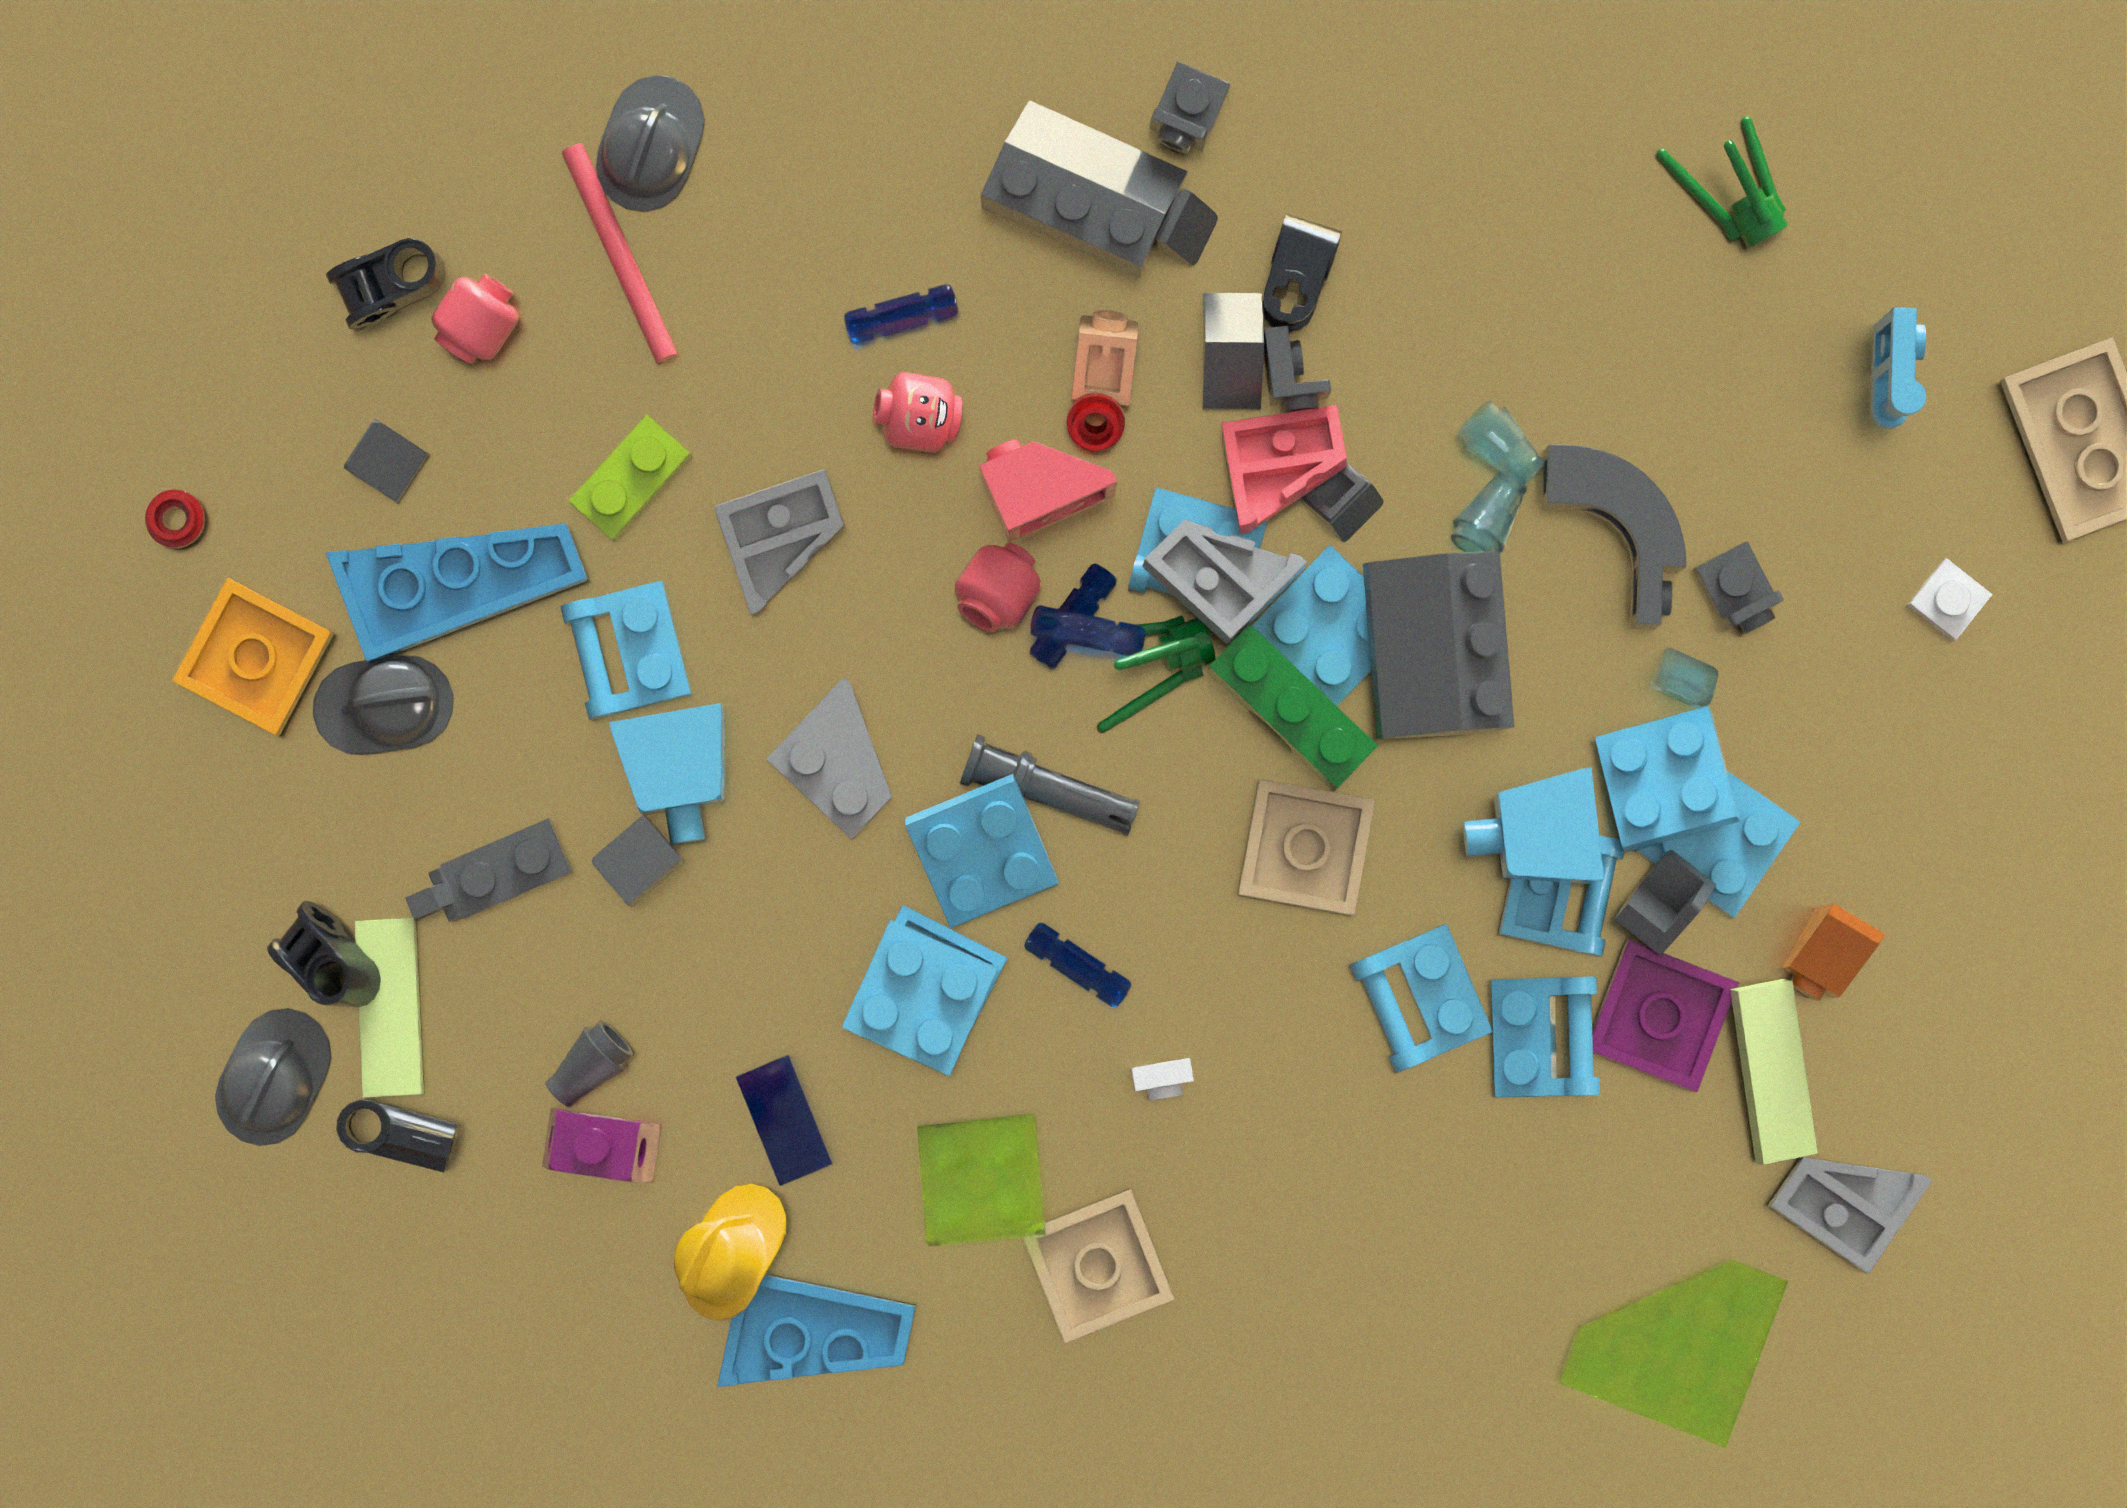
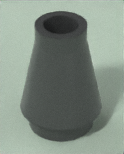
M599 1021L593 1028L585 1027L554 1075L545 1084L559 1102L570 1108L578 1099L626 1070L625 1062L633 1055V1052L616 1030L607 1023Z

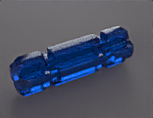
M944 284L928 289V294L920 296V292L874 304L875 309L867 311L866 307L848 311L844 315V322L850 341L858 344L875 339L874 334L879 332L886 336L928 324L927 319L935 317L936 321L953 317L958 313V304L951 285Z
M1094 563L1090 565L1080 579L1082 585L1079 589L1074 588L1047 624L1048 632L1046 634L1041 633L1031 646L1030 655L1043 666L1049 669L1056 668L1067 653L1066 645L1068 643L1073 645L1099 609L1098 601L1101 598L1105 600L1115 587L1116 577L1099 564Z
M1042 605L1034 609L1030 624V633L1037 638L1056 641L1059 637L1060 642L1107 652L1113 648V652L1126 656L1142 651L1145 641V629L1142 626L1119 622L1116 625L1115 621L1071 611H1066L1064 615L1062 610Z
M1045 923L1035 925L1025 940L1024 946L1026 950L1041 960L1046 957L1052 961L1050 963L1051 967L1087 991L1092 988L1098 992L1096 997L1109 1006L1118 1007L1131 990L1132 984L1130 980L1115 970L1112 973L1105 970L1106 964L1069 939L1065 942L1059 939L1060 933Z

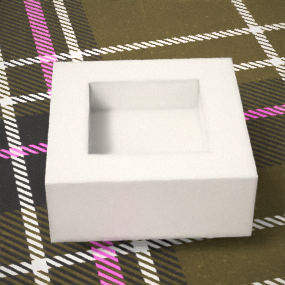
M1946 558L1942 560L1907 606L1953 642L1959 638L1993 594Z
M1190 1058L1130 1068L1134 1091L1147 1090L1149 1101L1183 1095L1182 1083L1194 1081Z

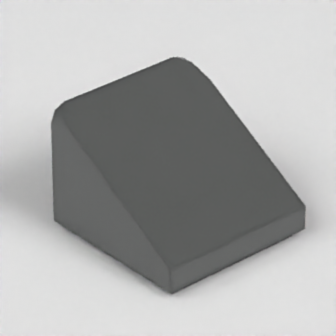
M1185 188L1182 191L1179 190L1156 237L1155 245L1157 250L1189 266H1194L1197 264L1218 222L1217 214L1193 192Z
M374 419L343 468L398 503L429 454L382 422Z
M1348 462L1346 468L1299 499L1343 542L1349 540L1383 505V499L1374 485Z

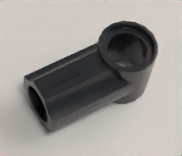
M361 1099L349 1103L342 1109L337 1119L336 1131L345 1147L354 1152L369 1153L445 1173L458 1123L387 1105L375 1099ZM358 1109H369L379 1117L381 1131L374 1141L361 1142L351 1134L349 1120Z

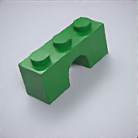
M1251 624L1208 667L1207 673L1248 712L1252 711L1268 724L1292 749V753L1333 792L1378 747L1364 731Z

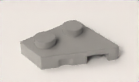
M825 469L714 506L750 614L760 611L767 604V601L844 526Z
M1183 520L1144 559L1142 567L1224 643L1229 645L1304 570L1307 562L1299 555L1290 553L1287 558L1254 547L1256 543L1254 541L1235 535L1221 536L1210 527Z
M844 677L767 757V760L851 840L892 799L850 682Z
M1801 1157L1768 1206L1862 1272L1869 1274L1932 1182V1179L1921 1174Z

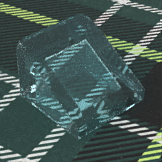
M1667 648L1662 654L1649 685H1652L1651 688L1698 709L1706 707L1711 703L1719 673L1715 667L1673 648Z

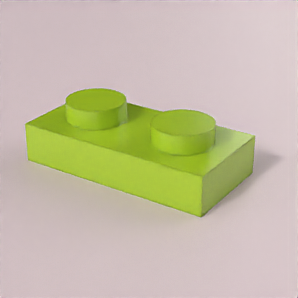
M646 414L568 501L614 542L692 455Z

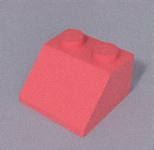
M1018 439L1000 444L987 451L986 456L988 459L986 463L979 465L981 482L1009 543L1116 495L1117 480L1113 471L1034 441L1022 447Z

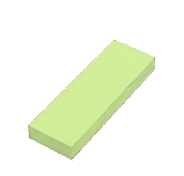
M416 919L355 921L356 944L375 962L381 977L380 989L375 999L368 1005L359 1007L362 1096L367 1098L424 1094Z
M1780 979L1730 989L1755 1162L1766 1165L1818 1154L1793 980Z

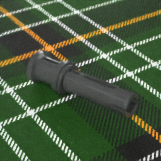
M977 734L960 784L969 786L974 782L984 786L1013 774L1024 798L1128 836L1140 800L1130 799L1036 764L1037 758L1032 757V753L1023 751L1018 755L987 744L986 737Z

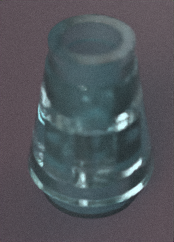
M1491 400L1474 412L1458 432L1466 441L1464 446L1466 450L1508 478L1513 479L1519 486L1526 484L1545 463L1537 454L1538 452L1506 406L1499 409Z
M1498 471L1494 478L1487 483L1453 520L1455 527L1451 535L1453 543L1465 553L1503 552L1522 503V497L1527 491L1525 484L1507 472Z

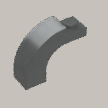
M1549 444L1543 451L1541 509L1592 513L1605 519L1619 531L1626 541L1632 559L1631 629H1656L1661 625V616H1670L1672 608V582L1663 581V572L1679 573L1687 567L1683 533L1671 504L1659 487L1644 472L1614 454L1585 446Z

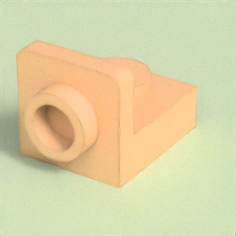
M1110 310L1095 311L1093 316L1083 315L1080 317L1071 399L1077 400L1086 394L1101 393L1114 398L1120 405H1130L1138 338V322L1127 320L1128 317L1125 314Z

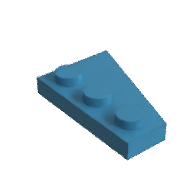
M765 1275L748 1307L731 1318L717 1387L904 1365L916 1306Z

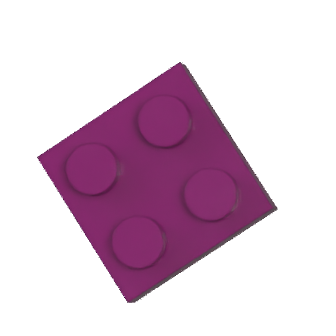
M1626 940L1592 1029L1593 1053L1689 1091L1698 1092L1732 1002L1730 989L1737 988L1739 982L1665 953L1660 956L1647 946Z

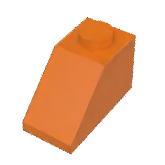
M1835 904L1816 907L1783 962L1781 969L1793 975L1791 980H1793L1794 989L1816 1001H1820L1824 994L1830 998L1840 997L1879 946L1885 933Z

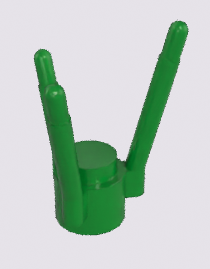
M1749 116L1742 118L1741 125L1761 188H1757L1735 143L1731 140L1726 141L1724 149L1746 194V197L1731 205L1736 214L1734 217L1667 150L1659 149L1656 153L1657 158L1722 225L1731 242L1742 236L1749 249L1789 226L1783 215V212L1787 209L1777 194L1759 137Z
M1183 615L1162 622L1103 628L1081 633L1080 639L1085 643L1167 634L1158 637L1159 646L1115 660L1114 668L1121 671L1162 658L1169 671L1179 668L1178 672L1097 724L1099 732L1104 733L1117 724L1122 723L1183 683L1204 676L1201 666L1213 662L1216 659L1208 629L1201 620L1195 618L1185 622Z

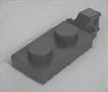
M548 818L441 864V868L428 873L433 886L412 894L405 899L414 920L417 919L419 921L444 910L448 922H451L461 917L468 919L571 875L573 871L553 824Z

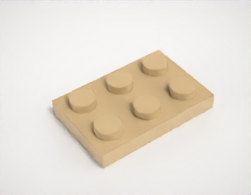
M2111 337L2000 380L2062 542H2069L2127 520V371L2114 338Z

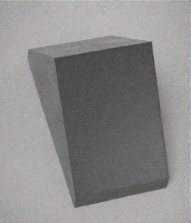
M1204 293L1202 410L1261 411L1264 356L1262 293Z

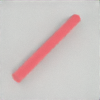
M582 143L566 148L561 152L652 355L657 364L675 357L678 353Z

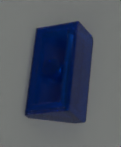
M786 1055L736 1076L779 1186L834 1164L791 1055Z

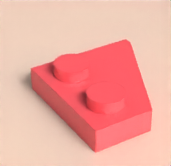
M1337 405L1221 423L1240 534L1251 532L1347 467V456Z

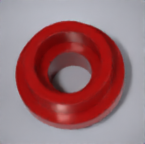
M1101 393L1086 394L1078 398L1068 410V433L1075 443L1088 450L1099 451L1111 447L1121 438L1124 432V411L1120 404L1108 395ZM1100 413L1107 420L1102 425L1093 426L1087 423L1085 418L1089 414Z
M173 489L164 491L152 499L146 510L145 524L150 536L159 544L168 548H183L195 542L201 535L205 524V514L202 505L193 495L186 491ZM175 509L183 510L186 515L184 526L178 530H170L166 524L167 515Z

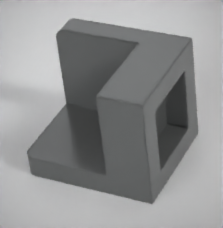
M644 814L592 858L593 866L630 907L635 906L686 862Z
M1669 850L1631 892L1615 920L1661 956L1702 910L1716 884L1675 851Z

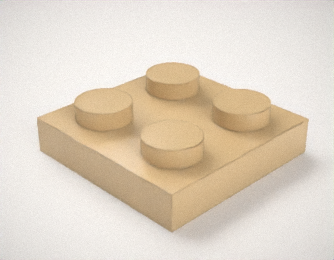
M1259 779L1238 895L1355 916L1375 800Z
M1131 1189L1021 1232L1064 1343L1175 1300Z

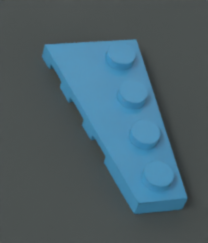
M567 524L491 532L486 535L441 538L435 539V541L403 545L375 546V548L325 552L364 657L369 664L588 581Z

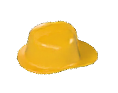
M747 1184L730 1189L715 1201L702 1222L687 1230L677 1243L674 1254V1271L680 1283L679 1288L684 1292L689 1305L701 1316L718 1321L733 1318L745 1310L756 1295L763 1278L777 1256L786 1234V1214L780 1199L768 1188Z

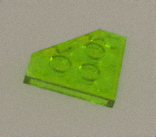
M1731 1259L1710 1268L1708 1271L1635 1301L1625 1308L1579 1326L1558 1382L1726 1448L1788 1281Z

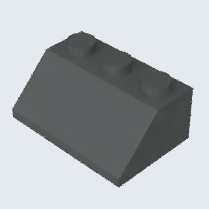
M1029 100L1005 140L982 190L981 207L1140 278L1156 244L1159 230L1183 185L1188 171Z
M1500 551L1445 553L1364 563L1363 573L1377 739L1484 734L1514 728Z

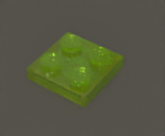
M1034 1114L917 1126L926 1242L929 1247L1046 1234L1037 1120Z

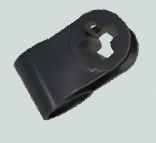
M1286 214L1271 261L1273 265L1265 286L1263 298L1264 319L1271 328L1288 326L1289 334L1301 331L1309 324L1313 317L1324 280L1327 281L1342 231ZM1287 291L1298 294V305L1292 308L1291 313H1285L1280 310L1281 300L1279 299H1284Z
M406 238L373 253L345 261L326 273L329 284L337 286L349 313V316L345 319L348 328L358 329L376 323L390 316L398 309L431 296L443 284L446 271L443 260L429 245L419 239ZM417 254L425 255L428 261V268L424 277L415 282L404 281L401 271L406 259ZM358 283H359V286H360V288H361V290H362V293H363V295H364V297H365V301H364V298H363V296H362V294H361V292H360V289H359V287H358Z
M303 901L296 911L298 918L281 939H272L267 946L268 954L276 964L296 980L316 1003L344 1007L368 1005L375 999L380 989L381 977L377 965L349 937L341 923L330 912L314 902ZM344 971L345 982L343 988L341 989L340 977L341 973Z

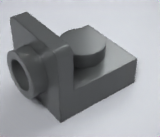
M1177 61L1159 105L1155 108L1150 120V129L1158 132L1156 139L1165 146L1180 152L1188 153L1190 147L1203 151L1231 84Z
M1288 326L1265 328L1263 357L1270 406L1284 404L1285 413L1320 408L1319 400L1328 399L1331 393L1330 380L1295 383L1294 376L1304 375L1300 340L1290 341Z
M1748 541L1693 569L1724 631L1740 625L1744 634L1775 619L1776 617L1771 608L1784 601L1779 590L1773 591Z

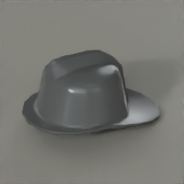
M653 75L638 79L621 93L613 107L602 136L596 161L598 179L603 190L612 201L626 209L645 212L663 207L678 195L687 179L704 126L701 102L688 85L674 77Z
M390 656L370 664L366 660L357 661L334 669L321 681L314 696L313 718L318 733L327 743L347 754L367 755L413 748L431 742L445 729L452 715L453 693L449 681L435 664L419 656Z
M289 1008L268 1011L254 1019L239 1038L219 1078L215 1101L217 1114L226 1130L240 1141L257 1146L277 1144L293 1135L304 1121L326 1077L331 1060L329 1039L321 1025L308 1014Z

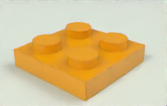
M227 577L172 681L279 737L334 633Z

